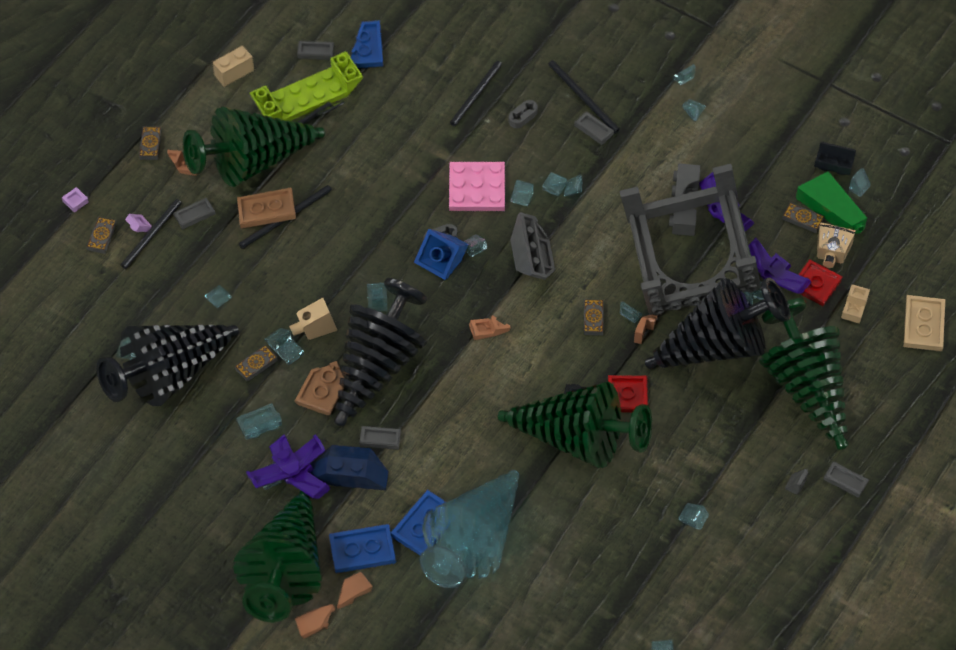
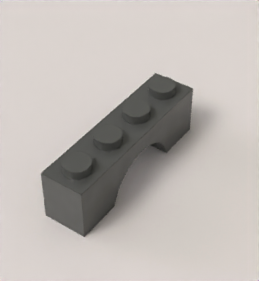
M678 163V171L674 170L673 181L676 182V185L672 186V196L675 197L698 191L700 165ZM691 208L675 212L674 216L670 215L669 226L672 227V234L694 236L697 210Z

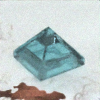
M581 175L568 180L564 192L565 196L582 192Z
M220 284L205 295L216 308L232 298Z

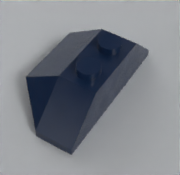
M331 445L310 464L314 468L310 474L327 485L386 491L389 471L371 448Z

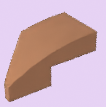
M167 151L179 173L197 176V174H192L189 171L182 151Z
M652 314L641 318L635 330V343L642 344L646 329L654 330L657 315Z
M493 315L491 319L470 320L469 323L474 340L497 336L510 331L511 328L510 325H504L497 321Z
M362 572L344 580L337 604L338 609L352 604L354 598L371 592L373 586Z
M327 605L295 618L301 637L305 639L322 630L323 627L327 629L329 617L335 611L334 605Z

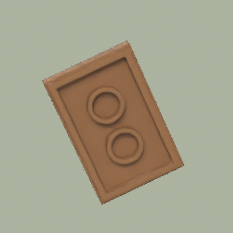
M292 188L237 197L241 229L296 219Z

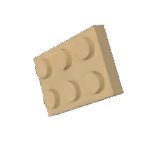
M906 296L903 347L935 351L943 350L945 299Z

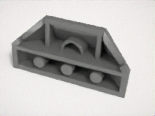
M520 212L511 236L516 271L545 280L555 271L549 238L543 228L537 223L538 220L535 216Z

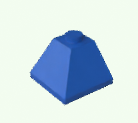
M428 229L414 263L446 280L462 261L469 244L452 235Z

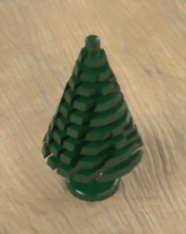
M221 107L215 111L217 116L212 117L211 123L213 125H211L210 134L214 139H210L211 144L204 145L201 135L196 130H187L183 136L182 148L185 163L192 174H200L205 168L206 156L215 154L217 158L213 157L222 180L228 186L235 187L262 170L268 169L269 166H273L287 158L290 153L293 155L297 150L303 149L306 145H311L315 142L314 138H323L325 131L322 127L314 129L309 124L303 125L299 122L293 123L292 121H284L280 118L273 119L270 116H262L257 113L250 114L238 109L233 110Z
M804 298L788 300L791 318L783 322L790 339L763 354V358H760L759 362L764 368H768L767 371L771 376L778 377L776 381L780 385H785V391L793 395L792 399L796 403H803L800 407L805 413L812 412L808 416L812 421H821L817 425L821 431L831 429L825 436L829 440H835L837 449H846L848 442L843 435L847 433V426L839 427L846 419V413H840L845 408V402H842V400L838 401L844 397V389L840 388L843 385V376H839L842 372V365L839 363L841 353L837 352L840 349V340L837 339L839 337V329L836 326H828L800 334L793 317L806 308V301ZM770 310L766 311L761 317L766 324L781 322L773 316Z
M602 382L598 385L595 384L576 391L566 392L567 394H558L557 396L544 398L541 402L536 400L531 404L527 403L521 407L514 406L510 408L511 411L509 412L507 410H500L498 412V420L500 422L508 421L509 426L515 429L518 428L521 432L528 433L544 443L548 442L549 445L565 453H572L573 457L581 459L586 463L588 462L599 469L608 466L607 462H611L613 453H615L617 448L616 439H619L620 433H629L632 449L640 453L646 451L652 434V414L649 406L645 404L635 407L630 421H621L618 392L611 382Z
M300 491L298 496H295L285 505L284 510L276 514L251 541H248L241 548L243 550L236 554L233 561L236 562L233 570L234 574H237V581L239 584H247L242 597L244 608L251 616L264 622L274 623L284 620L289 616L292 606L305 604L313 599L312 594H318L321 587V582H317L322 580L310 496Z

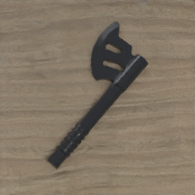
M327 102L296 122L304 124L316 116L336 109L345 102L333 104Z

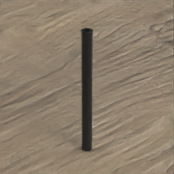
M497 60L450 121L452 126L455 127L502 66L500 61Z
M175 199L120 264L122 268L127 269L182 204L180 200Z

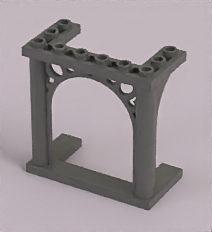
M731 164L712 168L716 187L642 204L638 186L620 191L627 221L632 230L643 278L641 287L649 315H659L664 311L679 310L685 306L700 304L702 299L717 286L718 283L716 282L726 278L725 274L727 272H733L738 276L731 280L736 284L737 289L740 288L742 292H754L761 288L755 256H751L737 202L738 195ZM720 202L730 241V255L724 268L713 278L694 284L680 283L666 276L656 262L646 219ZM736 262V267H731V264ZM660 280H665L666 283L662 285ZM673 285L676 287L673 294L665 295V290L669 286Z

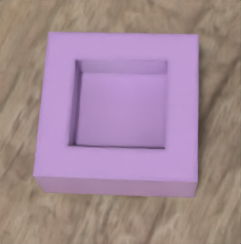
M77 187L62 197L63 202L74 213L89 202L88 198Z
M129 214L125 219L135 232H148L152 228L142 215Z

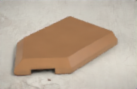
M335 361L329 363L328 366L317 367L310 371L295 399L299 406L324 415H331L339 399L338 390H344L339 384L340 378H344L341 373L338 362Z

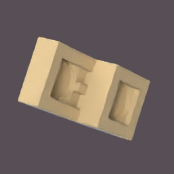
M851 285L842 313V319L860 324L870 289Z

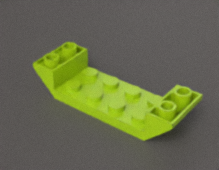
M344 52L330 58L331 67L272 93H270L267 86H263L250 92V96L263 116L291 121L314 111L327 102L333 103L347 97L363 79V76L348 53Z

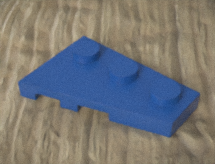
M380 21L362 22L356 38L357 41L352 49L351 59L357 68L383 66Z

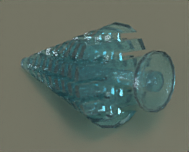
M510 470L508 474H502L496 479L486 482L485 485L479 486V488L476 487L472 491L469 490L461 496L437 506L435 511L432 509L426 514L422 531L428 547L421 553L419 561L421 569L433 583L445 588L458 587L465 577L473 578L476 573V567L478 568V579L488 577L490 566H493V574L499 569L518 487L517 480L520 477L518 471Z

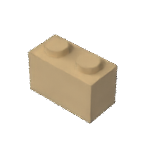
M241 46L213 61L214 75L225 87L254 71L253 58Z

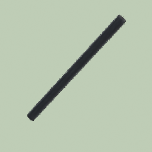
M554 60L548 63L551 69L609 128L614 130V134L620 131V128Z
M326 185L295 206V214L331 192V187ZM285 221L265 225L239 242L240 248H246Z

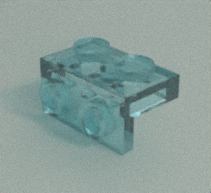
M272 403L236 418L237 424L246 440L256 438L269 430L273 431L282 425L281 416L276 412Z

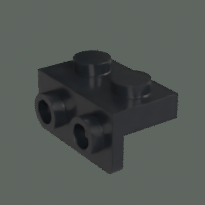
M820 142L814 167L822 171H833L839 175H850L856 150Z

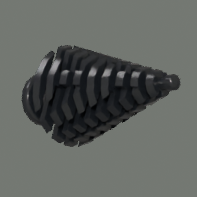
M768 277L761 283V292L764 300L751 305L750 302H747L740 288L737 289L736 284L732 280L723 278L702 299L701 304H698L693 309V313L690 312L684 321H681L678 328L669 334L670 339H665L661 344V348L657 347L653 351L654 356L645 360L646 367L653 369L659 365L665 368L669 364L679 366L681 363L687 365L693 362H712L715 359L722 361L763 355L765 353L764 349H766L765 338L757 316L770 310L777 320L781 322L788 321L791 318V312L785 295L778 284Z
M386 278L384 281L385 288L396 296L387 315L361 305H350L349 312L352 317L348 318V326L351 329H347L346 337L351 342L345 341L344 347L350 355L347 353L343 354V361L350 368L343 365L341 373L353 382L340 378L339 384L349 390V393L338 390V397L344 401V404L337 402L336 409L340 412L336 416L334 423L340 427L345 426L348 416L354 417L358 413L353 409V406L363 408L366 405L358 396L371 400L375 394L368 389L380 391L384 387L380 382L388 383L393 378L390 374H397L401 370L398 365H406L410 361L408 357H414L418 353V348L421 349L427 344V341L420 334L397 321L406 302L423 305L427 301V297L422 292L402 281L393 278Z
M225 325L127 326L122 332L120 341L129 337L131 342L120 347L121 358L134 352L136 357L123 363L124 368L110 356L100 358L96 366L100 386L110 400L120 402L125 399L128 393L127 379H129L131 385L146 379L148 384L135 391L141 398L153 393L154 399L146 403L152 406H162L176 391L184 386L183 384L187 383L192 376L231 341V337L239 334V328L236 325L228 327Z

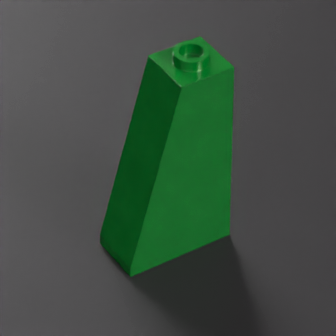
M829 172L798 186L797 200L815 213L823 215L824 219L834 226L855 230L856 234L861 233L865 229L867 217Z

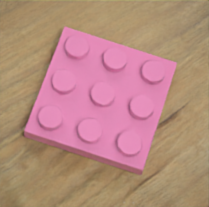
M450 162L449 211H505V162Z

